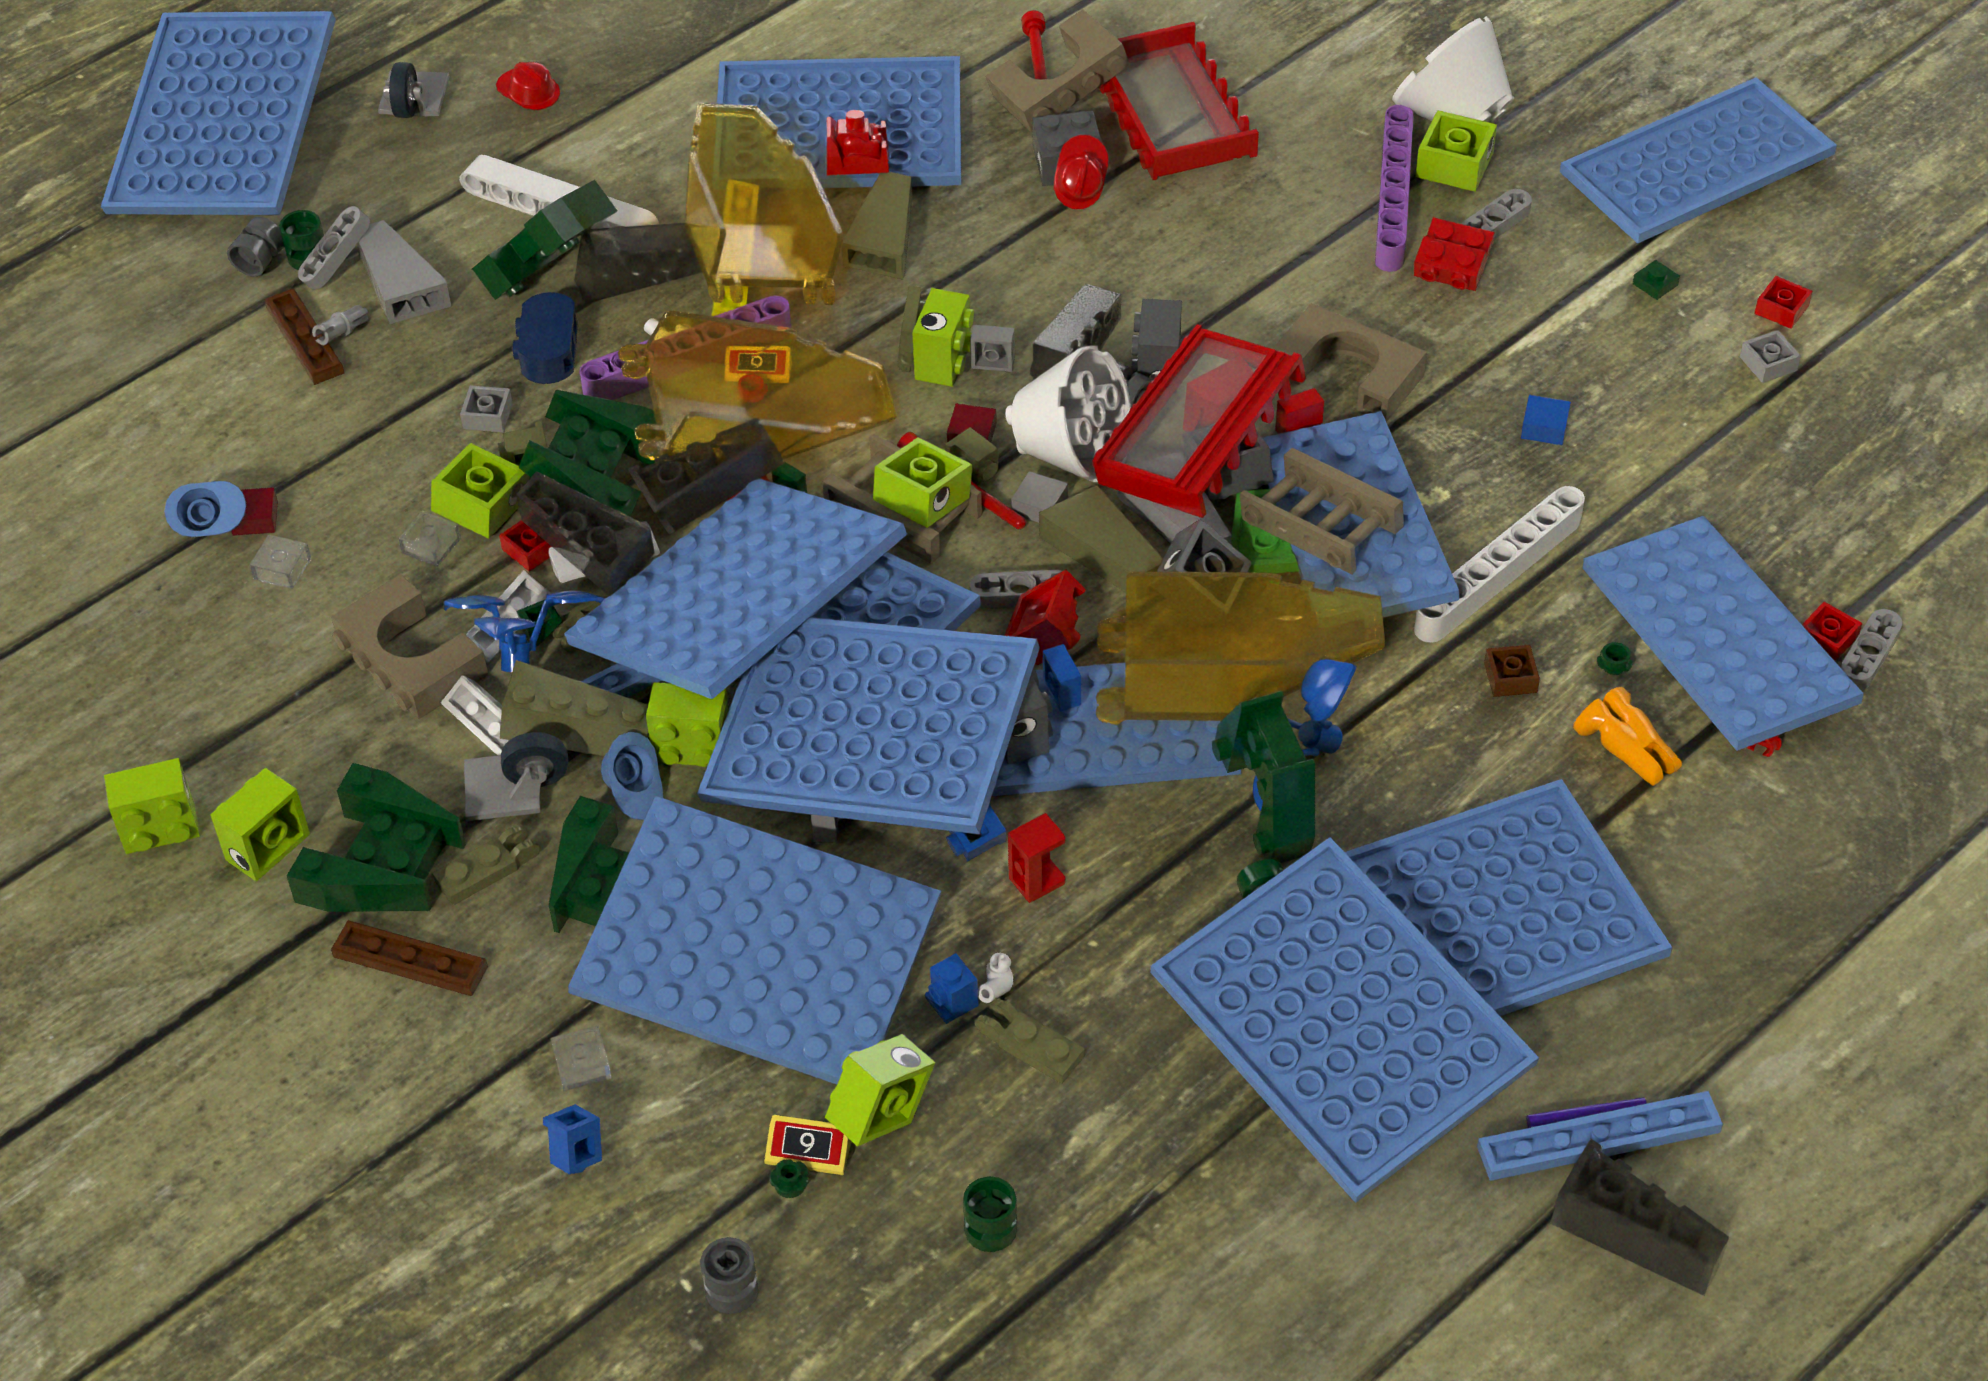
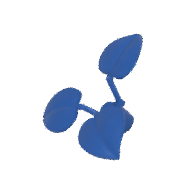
M562 591L546 594V599L542 605L537 622L521 618H500L497 606H504L505 601L486 595H472L445 600L444 610L451 607L460 609L484 608L491 612L493 617L474 619V624L496 641L499 639L501 671L512 672L516 660L530 664V651H536V642L547 611L551 606L560 603L588 601L601 603L605 598L583 591ZM534 627L530 641H526L527 635L514 634L516 630Z
M1323 659L1311 665L1306 672L1301 686V695L1308 702L1304 710L1310 715L1312 720L1302 724L1288 719L1291 727L1299 730V740L1307 747V749H1302L1304 756L1312 755L1317 757L1319 751L1332 754L1341 746L1343 738L1341 729L1326 719L1334 713L1341 702L1354 675L1356 665ZM1256 680L1245 689L1241 702L1279 692L1281 689L1274 682ZM1255 775L1253 796L1257 807L1261 811L1263 800L1258 792V779Z

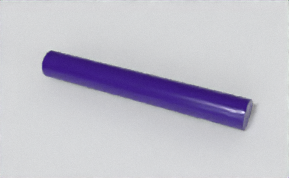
M1642 1097L1529 1114L1526 1116L1528 1128L1643 1105L1647 1104V1102Z

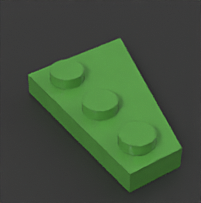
M1271 489L1251 490L1247 492L1259 498H1262ZM1241 492L1237 493L1231 545L1252 562L1246 575L1299 572L1298 563L1290 543L1242 520Z

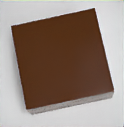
M1531 645L1486 649L1484 665L1493 697L1538 693L1540 677Z

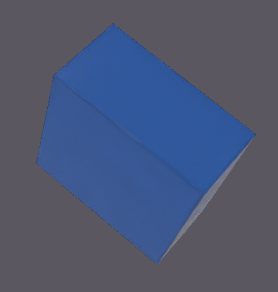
M1529 395L1521 439L1563 445L1571 402Z
M1062 644L1043 650V681L1058 709L1061 712L1080 706L1081 675L1065 645Z

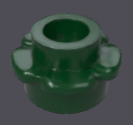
M1618 642L1606 644L1600 651V656L1597 657L1598 666L1610 675H1620L1623 671L1628 672L1632 668L1633 661L1630 659L1631 652L1629 648Z
M782 1160L777 1163L776 1169L770 1172V1184L775 1187L776 1192L780 1196L794 1198L801 1195L809 1183V1178L807 1177L809 1171L806 1165L800 1161ZM788 1174L793 1175L792 1178H786Z

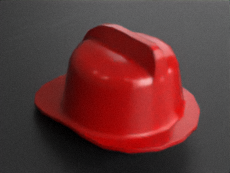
M519 62L515 65L514 69L503 73L496 83L498 92L525 109H546L555 104L560 96L559 85L552 79L550 71L538 62Z
M1077 135L1070 138L1061 149L1054 176V191L1059 201L1071 209H1085L1092 206L1099 199L1103 191L1108 168V153L1099 139L1091 135Z

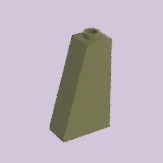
M893 172L879 174L841 242L844 267L903 280L906 269L912 208L911 176Z
M1098 485L1039 512V536L1056 549L1135 599L1158 590L1151 582L1163 558Z

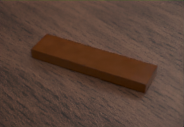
M294 288L264 299L267 310L314 385L345 374L343 365L330 344L321 345L316 341L324 336L323 333L313 337L312 330L317 324Z
M349 920L331 948L334 958L468 996H473L488 967L485 958Z

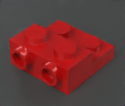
M1433 217L1427 235L1423 236L1414 261V276L1420 277L1427 282L1436 281L1448 284L1460 290L1469 289L1476 291L1494 242L1495 232Z

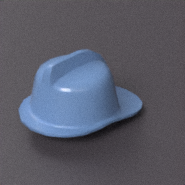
M230 482L191 483L180 486L171 493L166 501L164 512L167 523L175 532L182 536L220 535L232 531L240 524L245 516L246 501L239 487Z
M627 732L619 735L612 742L609 751L602 760V778L606 785L612 789L616 804L624 814L633 819L645 820L655 796L663 798V788L655 748L650 740L640 733Z

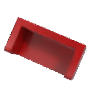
M1047 813L1008 832L1009 879L1029 903L1066 883V877L1050 859V851L1065 844V835Z

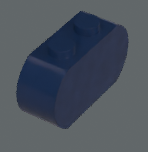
M546 292L530 297L522 304L521 317H516L515 329L516 336L519 339L513 340L514 360H519L521 373L532 382L551 384L562 381L574 372L578 334L575 303L568 296L555 292Z

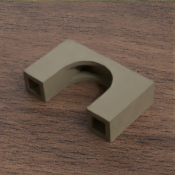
M1083 9L1059 25L1066 47L1078 57L1077 62L1069 71L1052 79H1034L1026 75L1009 59L985 76L993 97L1031 133L1032 117L1062 113L1130 66L1123 44Z
M1313 303L1307 307L1272 348L1290 355L1294 352L1301 354L1305 376L1310 373L1317 363L1331 356L1348 355L1364 360L1373 370L1359 386L1357 411L1364 414L1382 411L1386 422L1423 378L1427 352ZM1289 379L1290 382L1295 383V384H1297V385H1299V384L1301 383V382H1297V381H1294V380Z
M399 574L331 616L335 630L332 633V637L342 651L347 649L352 654L354 661L361 670L367 669L373 674L375 682L382 690L388 689L393 694L395 701L402 710L406 711L409 709L420 719L442 705V700L462 675L478 682L488 675L484 652L463 632L422 656L399 657L384 650L394 636L426 617L421 592L403 575Z

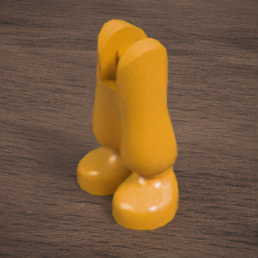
M1623 687L1611 689L1605 695L1603 701L1598 698L1582 711L1576 719L1573 728L1580 736H1590L1599 730L1601 732L1600 741L1610 753L1626 763L1645 781L1654 786L1662 781L1663 771L1667 774H1673L1682 767V762L1659 736L1646 714L1641 709L1631 705V694Z

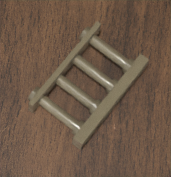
M873 434L869 437L871 459L849 480H843L832 473L829 474L822 481L824 499L903 523L907 535L896 545L932 564L940 556L939 533L962 511L976 519L982 515L981 491L971 485L970 498L928 528L917 524L915 521L874 501L873 495L859 489L874 475L877 464L901 449L893 442Z
M1291 448L1284 454L1285 477L1262 498L1245 490L1240 493L1242 520L1350 574L1356 571L1355 548L1377 527H1381L1393 534H1396L1404 527L1402 500L1294 448ZM1295 486L1310 492L1289 512L1275 506ZM1322 500L1337 506L1316 526L1302 519ZM1350 513L1365 519L1344 539L1329 533Z

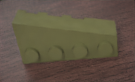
M516 660L502 704L499 739L510 740L525 733H546L560 739L567 750L605 756L612 742L621 734L635 732L649 739L646 721L648 704Z

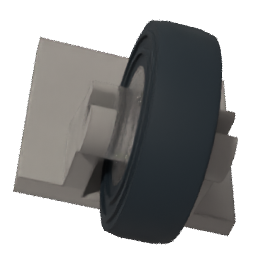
M395 63L392 70L389 71L387 80H385V86H383V94L378 107L379 114L394 115L398 118H412L414 115L439 116L450 78L449 73L417 72L412 63Z
M539 732L525 733L510 739L504 745L499 756L464 759L466 820L472 821L541 813L540 787L559 781L567 771L568 753L564 743L550 734Z

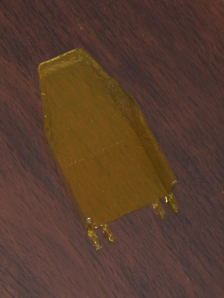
M697 103L688 159L685 229L707 282L709 296L715 303H722L725 296L724 286H729L730 297L733 303H741L743 300L742 286L803 288V298L807 305H814L817 298L816 288H821V298L825 305H833L836 295L833 276L843 243V232L811 161L805 155H797L793 150L794 144L789 139H782L777 134L778 127L757 106Z
M670 310L663 314L647 344L623 345L618 352L619 359L622 362L625 361L621 368L625 377L640 379L647 376L657 424H640V426L635 428L634 432L636 439L643 441L641 444H638L639 454L651 460L671 458L729 466H738L757 460L760 467H764L777 462L779 459L784 460L892 422L896 419L897 415L883 365L846 350L841 354L826 348L827 343L816 339L813 343L798 337V331L789 327Z
M1130 572L1126 576V616L1104 618V620H1100L1097 626L1098 634H1100L1097 639V645L1100 650L1107 653L1109 651L1119 653L1126 647L1125 687L1099 689L1096 695V700L1099 704L1096 709V718H1099V721H1102V723L1115 725L1124 720L1222 721L1241 702L1282 691L1285 697L1301 689L1306 672L1311 665L1319 660L1329 659L1353 664L1384 649L1385 639L1381 596L1335 587L1334 592L1315 588V582L1302 580L1301 585L1282 581V575L1274 573Z

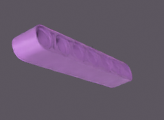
M1403 105L1390 106L1385 113L1375 264L1379 269L1387 272L1397 271L1403 266L1406 247L1413 111Z
M769 296L588 361L580 367L579 371L583 395L614 400L724 360L727 343L768 344L782 339L791 332L789 302L781 296Z

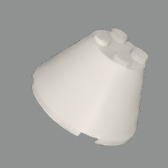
M1487 16L1484 18L1485 22L1478 18L1461 28L1425 58L1429 64L1417 74L1412 71L1401 83L1393 95V102L1396 105L1410 108L1413 113L1430 121L1433 120L1437 110L1484 122L1490 120L1491 123L1497 121L1506 112L1504 108L1514 100V97L1511 93L1491 20Z
M1085 346L1077 349L1020 389L1013 400V404L1006 408V420L1009 425H1012L1017 450L1020 454H1029L1086 480L1098 483L1092 462L1094 455L1111 437L1115 427L1119 426L1127 416L1131 403L1126 380L1109 352L1099 351L1097 349L1098 346Z

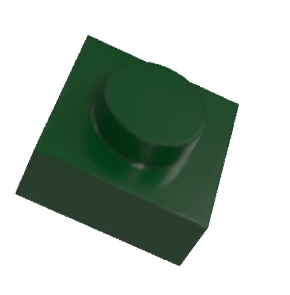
M1654 260L1634 274L1632 284L1658 300L1678 286L1680 275Z
M781 459L771 466L773 483L807 493L805 473Z

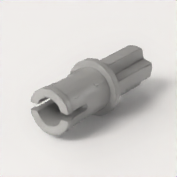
M355 305L344 312L338 311L333 313L329 320L313 327V337L324 333L325 335L316 341L321 345H326L339 336H348L352 329L368 321L367 308Z

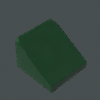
M544 600L516 611L518 618L537 622ZM551 606L547 611L536 647L562 622L554 606ZM534 627L522 629L523 633L527 635L528 641H530Z

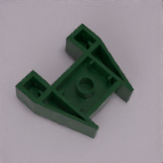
M593 180L541 209L524 224L525 228L508 243L488 254L472 270L495 300L505 293L510 298L525 287L522 282L579 244L580 241L577 237L606 220L618 210L596 180Z
M555 390L545 417L559 423L560 426L548 448L529 440L519 468L589 526L602 532L627 526L641 491L613 479L612 476L623 454L655 468L675 424V420L645 406Z
M1282 691L1239 703L1218 724L1215 740H1212L1214 756L1218 762H1223L1227 773L1244 768L1254 770L1258 779V792L1263 800L1256 833L1253 834L1254 846L1259 855L1264 854L1265 859H1274L1280 863L1303 857L1312 850L1315 839L1314 759L1306 760L1282 708L1284 698Z
M352 763L337 789V794L344 818L363 822L364 824L344 858L306 847L302 848L286 875L294 902L327 912L430 911L432 904L425 879L445 844L464 849L466 846L459 817L387 771Z
M579 796L563 823L548 904L554 932L560 933L568 918L596 926L629 852L611 847L618 835L615 811L612 805Z

